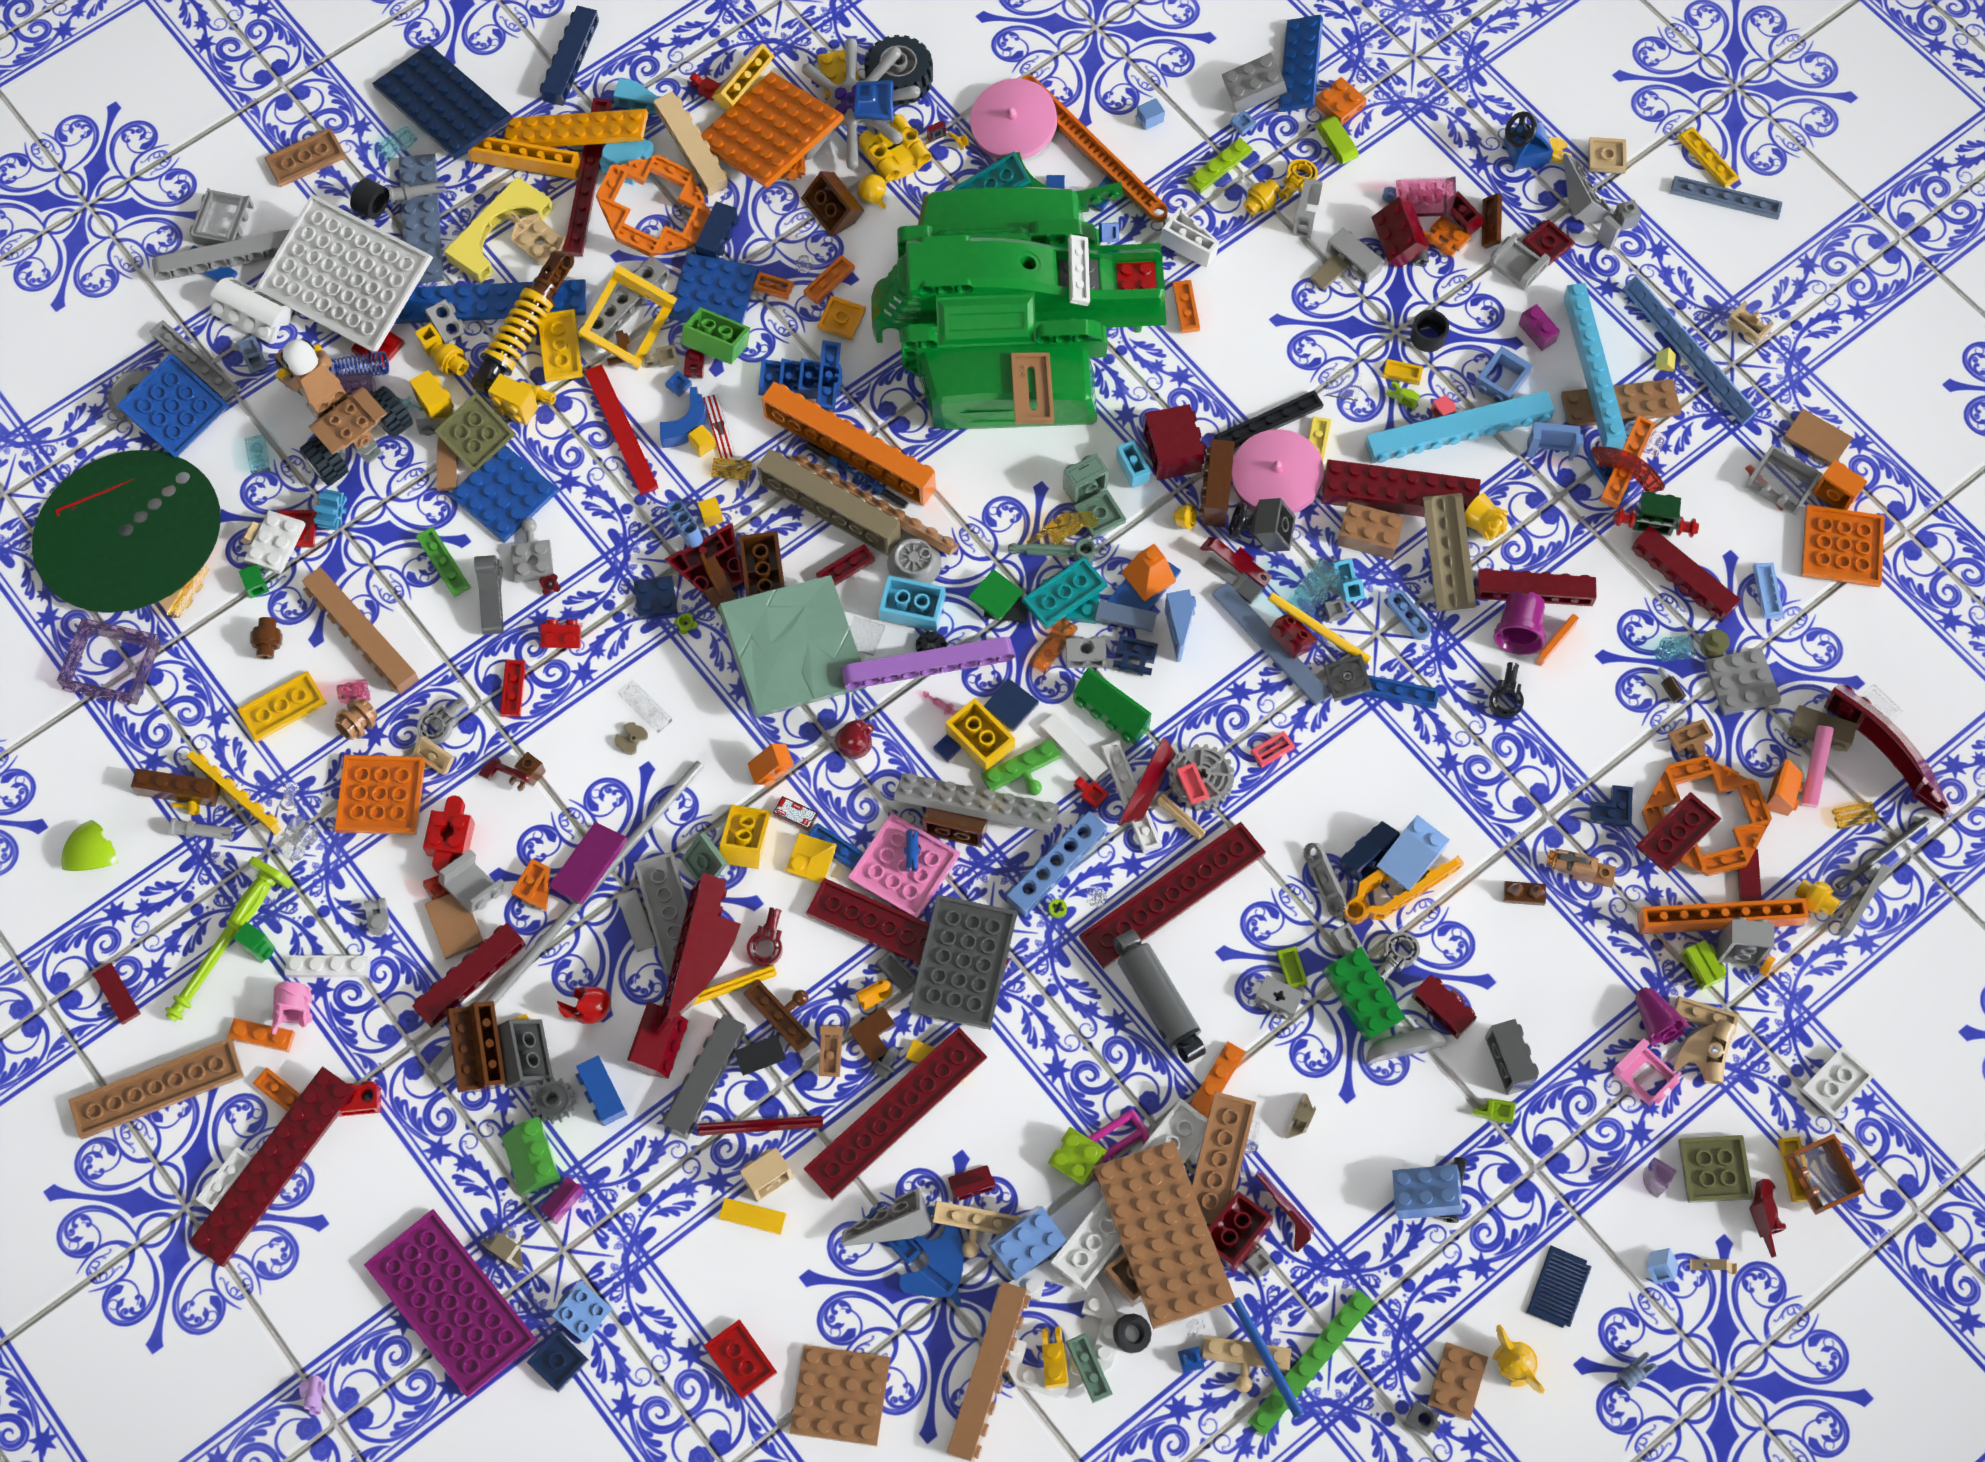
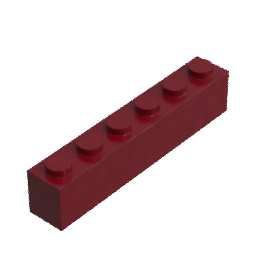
M1649 526L1634 541L1631 549L1635 555L1643 558L1652 569L1659 571L1667 581L1672 582L1683 594L1691 597L1699 607H1703L1708 611L1712 618L1722 623L1737 608L1741 601L1738 596L1653 527Z
M1490 568L1479 569L1476 575L1475 599L1506 601L1510 593L1522 591V595H1529V592L1540 595L1547 604L1593 607L1597 598L1596 577H1590L1589 575L1573 576L1568 573L1558 575L1549 572L1532 573L1530 571L1513 572L1508 569L1498 571Z
M507 922L504 925L498 926L494 930L493 935L488 939L482 940L475 951L466 954L458 966L450 968L442 980L434 982L426 994L417 997L412 1005L413 1009L432 1029L447 1016V1009L456 1008L526 946L524 940Z

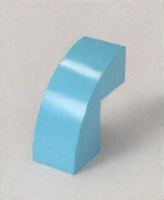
M1345 558L1330 562L1333 578L1342 599L1345 602L1365 599L1362 579L1355 576L1352 559Z

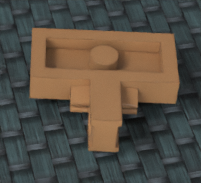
M1701 719L1669 732L1667 737L1676 752L1687 749L1688 752L1692 751L1694 757L1697 758L1707 754L1704 749V741L1712 739L1713 733L1705 719Z

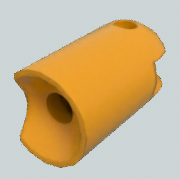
M878 980L855 993L863 1010L891 996L893 989L888 980Z

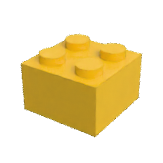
M427 370L409 380L414 396L428 418L450 417L453 414L452 409L454 405L450 400L451 396L446 388L443 389L441 387V382L436 374L432 375Z
M502 374L498 375L488 390L494 411L501 416L506 415L510 417L515 423L527 425L538 409L533 389Z

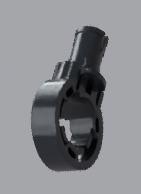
M1513 662L1507 663L1504 681L1498 680L1497 687L1489 697L1491 712L1501 719H1511L1517 716L1524 705V697L1521 692L1522 684L1518 683L1516 687L1519 664L1515 663L1513 666ZM1503 694L1511 696L1515 701L1514 708L1509 710L1501 708L1499 704L1496 707L1494 705L1498 702V696ZM1519 704L1518 710L1515 711L1514 713H1511V712L1514 711V709H1515V708L1517 707V705Z

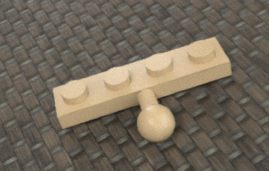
M935 1201L932 1222L970 1229L968 1241L963 1244L962 1252L965 1257L974 1258L979 1253V1246L976 1243L978 1231L999 1235L1018 1221L1020 1216Z
M1211 1336L1204 1337L1202 1359L1241 1365L1240 1376L1235 1380V1387L1241 1393L1250 1391L1252 1388V1380L1249 1377L1250 1367L1267 1369L1253 1343ZM1267 1345L1280 1371L1289 1372L1292 1349Z

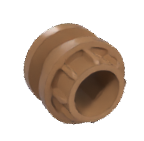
M361 698L357 700L352 699L347 703L348 711L340 709L336 713L334 721L336 729L343 737L348 740L361 739L365 735L364 727L370 730L376 725L377 712L368 701Z

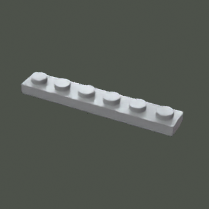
M164 320L149 331L156 341L172 353L225 402L240 390L230 378Z

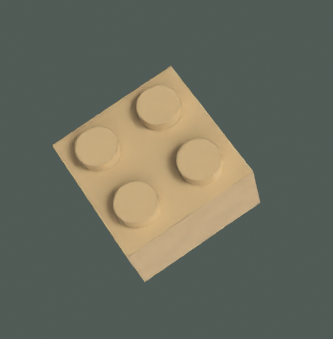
M771 1148L767 1149L760 1155L761 1158L755 1162L753 1160L747 1162L740 1171L743 1181L757 1202L793 1179L790 1167L777 1148L773 1150Z

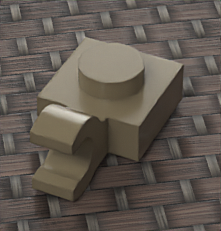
M674 344L656 348V353L644 355L646 368H652L658 363L660 368L679 364Z

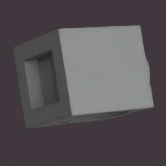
M1635 199L1617 204L1613 218L1621 225L1620 231L1636 227L1642 213Z

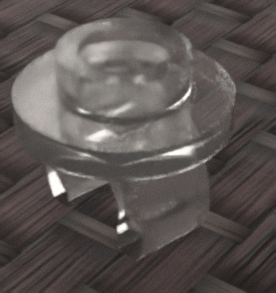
M1103 888L1087 889V893L1093 895V897L1085 899V902L1090 906L1102 907L1107 900V895Z

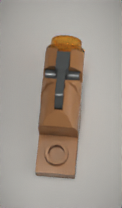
M1562 849L1549 850L1546 859V866H1550L1551 869H1556L1562 873L1571 874L1572 880L1609 888L1613 886L1616 866L1598 863L1599 858Z

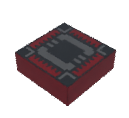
M943 120L927 127V139L930 143L946 136V124Z

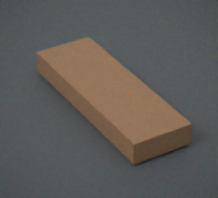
M440 437L437 440V491H452L457 487L458 456Z

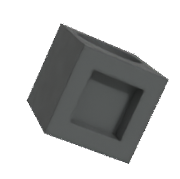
M1415 1402L1407 1415L1404 1425L1428 1437L1431 1432L1436 1433L1440 1425V1421L1437 1420L1440 1414ZM1419 1415H1425L1428 1418L1429 1424L1427 1426L1419 1423Z

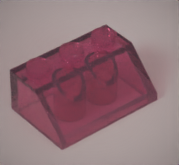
M1456 176L1396 180V198L1401 197L1411 201L1418 217L1449 216L1456 197Z

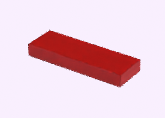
M505 660L500 709L501 717H521L526 670L525 660Z

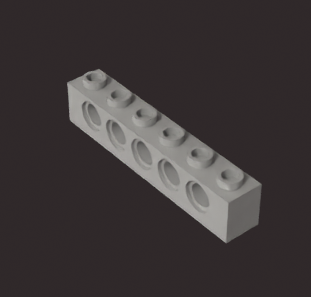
M653 256L648 260H644L640 268L633 272L658 288L670 278L669 268ZM624 285L618 286L615 293L606 301L590 331L608 341L615 334V331H618L649 299ZM582 323L579 326L577 333H579L580 329L582 328V326H584L585 323ZM579 337V340L593 351L597 352L601 348L585 338Z

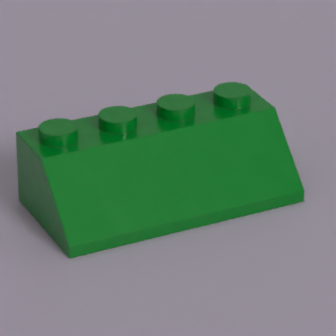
M1090 667L1086 669L1073 691L1074 703L1079 708L1089 711V714L1094 719L1105 723V726L1110 731H1116L1120 734L1125 742L1132 743L1135 746L1150 729L1152 713Z

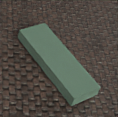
M1086 1333L1066 1341L1068 1350L1092 1404L1113 1395Z

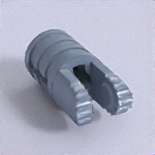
M1644 1352L1623 1369L1621 1373L1616 1375L1618 1382L1627 1391L1632 1390L1633 1387L1658 1368L1655 1363L1648 1364L1643 1369L1641 1368L1651 1358L1648 1352Z

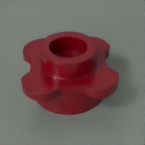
M553 573L550 576L539 579L544 595L561 590L556 574Z

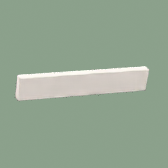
M1119 740L1101 745L1100 749L1123 806L1126 808L1137 786V782ZM1148 810L1142 821L1130 822L1143 854L1162 848V843Z

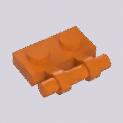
M1443 215L1431 226L1430 232H1424L1426 240L1430 245H1435L1442 254H1447L1451 258L1456 253L1452 248L1459 252L1471 238L1468 233Z

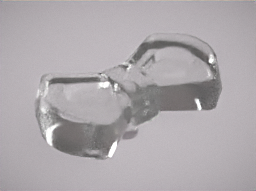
M287 782L283 785V799L280 801L279 806L284 811H292L296 808L293 801L294 795L299 792L300 787L294 782Z

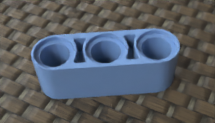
M674 500L667 505V511L674 527L688 547L699 546L703 542V537L696 521L682 501Z

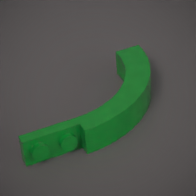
M1016 152L1021 164L1023 165L1028 177L1031 180V183L1024 187L1051 188L1036 180L1028 172L1022 161L1020 152ZM1121 182L1075 191L1079 197L1082 213L1089 212L1088 205H1098L1101 202L1116 201L1119 198H1123Z

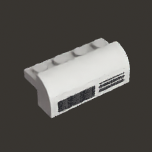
M233 277L221 279L215 285L210 295L213 297L209 313L270 344L275 343L280 326L289 325L293 309Z

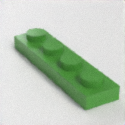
M433 526L416 535L420 545L454 598L471 589L468 581Z

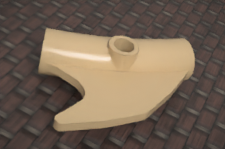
M1719 1019L1718 1022L1701 1029L1687 1038L1677 1057L1674 1071H1678L1688 1063H1694L1701 1071L1704 1083L1723 1084L1727 1053L1737 1027L1728 1021ZM1716 1049L1718 1052L1712 1053L1711 1050Z

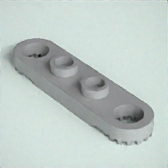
M1308 843L1303 849V857L1307 861L1309 871L1323 902L1326 904L1330 915L1333 917H1343L1348 902L1321 844ZM1313 847H1315L1317 851V854L1315 855L1316 857L1312 858L1311 856V850ZM1337 901H1339V903H1341L1340 905H1342V909H1340L1341 911L1337 912L1335 909V904Z

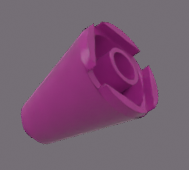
M1644 987L1637 992L1635 1000L1652 1046L1659 1047L1657 1043L1661 1042L1667 1045L1684 1034L1682 1029L1689 1026L1686 1019L1653 988Z

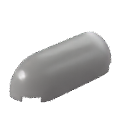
M1421 1029L1382 1038L1370 1046L1366 1056L1367 1065L1445 1047L1448 1043L1445 1037L1434 1029Z

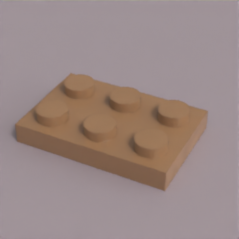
M1446 1342L1427 1406L1469 1421L1488 1357Z

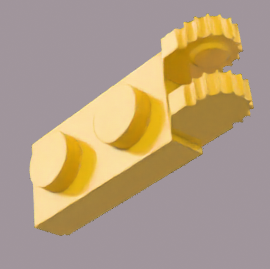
M1061 1326L1055 1327L1057 1343L1051 1344L1048 1329H1042L1044 1344L1042 1345L1045 1386L1047 1389L1069 1385L1066 1350Z

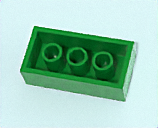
M1362 947L1328 965L1322 971L1365 1042L1375 1038L1405 1019V1016Z

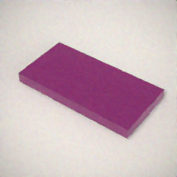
M594 822L550 883V889L583 905L627 843V837Z

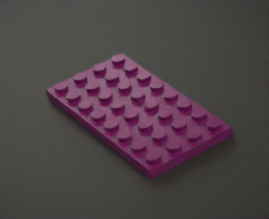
M434 1209L363 1264L468 1399L538 1341Z

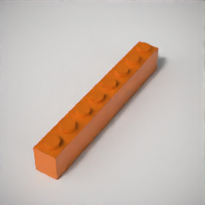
M1806 898L1642 907L1637 914L1640 934L1724 930L1729 922L1737 917L1746 918L1748 921L1764 919L1769 923H1774V927L1801 926L1808 920L1809 913Z

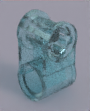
M1690 635L1665 637L1660 640L1659 646L1654 651L1655 657L1662 662L1688 660L1696 655Z

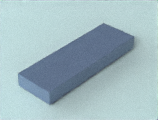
M1100 600L1095 620L1153 633L1157 612Z

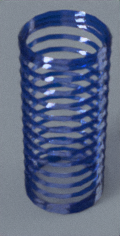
M383 350L376 351L375 353L371 352V354L363 353V355L355 354V356L351 355V357L331 358L335 375L339 381L355 380L356 378H367L368 376L372 377V375L379 376L380 374L386 375L389 373V360ZM368 354H369V356H370V362H371V366H372V372H371V370H370V363H369V359H368ZM372 354L374 355V361H375V365H376V371H375V369H374V362H373ZM381 354L384 359V369L382 365ZM364 355L366 356V363H367V367H368V373H367V371H366V364H365V360H364ZM360 356L362 357V364H363V368H364V373L362 372V365H361Z

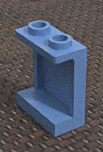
M1534 422L1527 439L1526 457L1534 458L1537 449L1541 448L1568 451V461H1573L1574 456L1579 453V446H1582L1583 434H1580V426Z

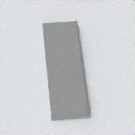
M1211 557L1203 565L1232 586L1240 578Z

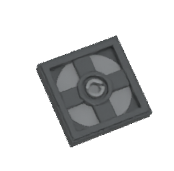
M1361 654L1323 665L1334 702L1373 691Z

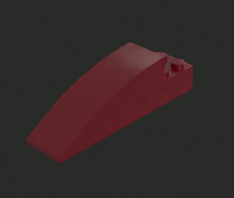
M703 873L691 889L655 1031L657 1035H660L694 1004L719 971L735 942L741 923L720 917L723 906H720L721 901L725 899L727 889L725 888L726 880Z

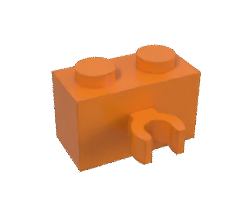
M770 744L747 763L754 784L764 786L774 784L776 779L785 775L788 772L787 770L794 766L786 744Z

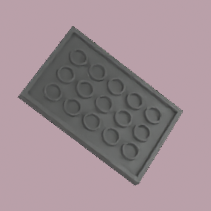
M937 894L909 1013L991 1030L1018 911Z

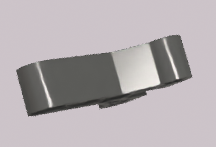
M495 555L475 556L474 568L479 587L482 634H502L504 632L501 594L502 562Z

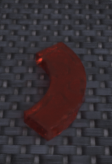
M1599 446L1592 448L1591 452L1597 466L1627 470L1632 473V477L1640 483L1645 492L1664 490L1665 485L1658 473L1638 456L1613 447Z

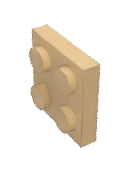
M1589 138V172L1626 173V139Z

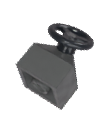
M1281 498L1260 499L1252 516L1247 515V504L1240 502L1231 518L1229 537L1236 539L1241 531L1244 530L1249 532L1268 552L1290 551L1296 516Z

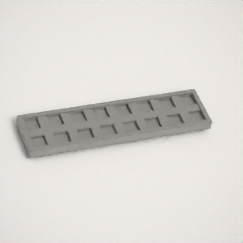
M911 773L902 774L894 795V801L1053 833L1060 806L1048 801L1043 802L1029 797H1018L1013 794L999 793L990 789H979L970 785H959L951 781L945 782L931 777L916 776Z

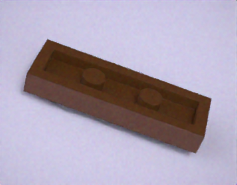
M1499 193L1483 199L1482 219L1484 225L1482 226L1481 246L1485 249L1501 243L1502 196Z

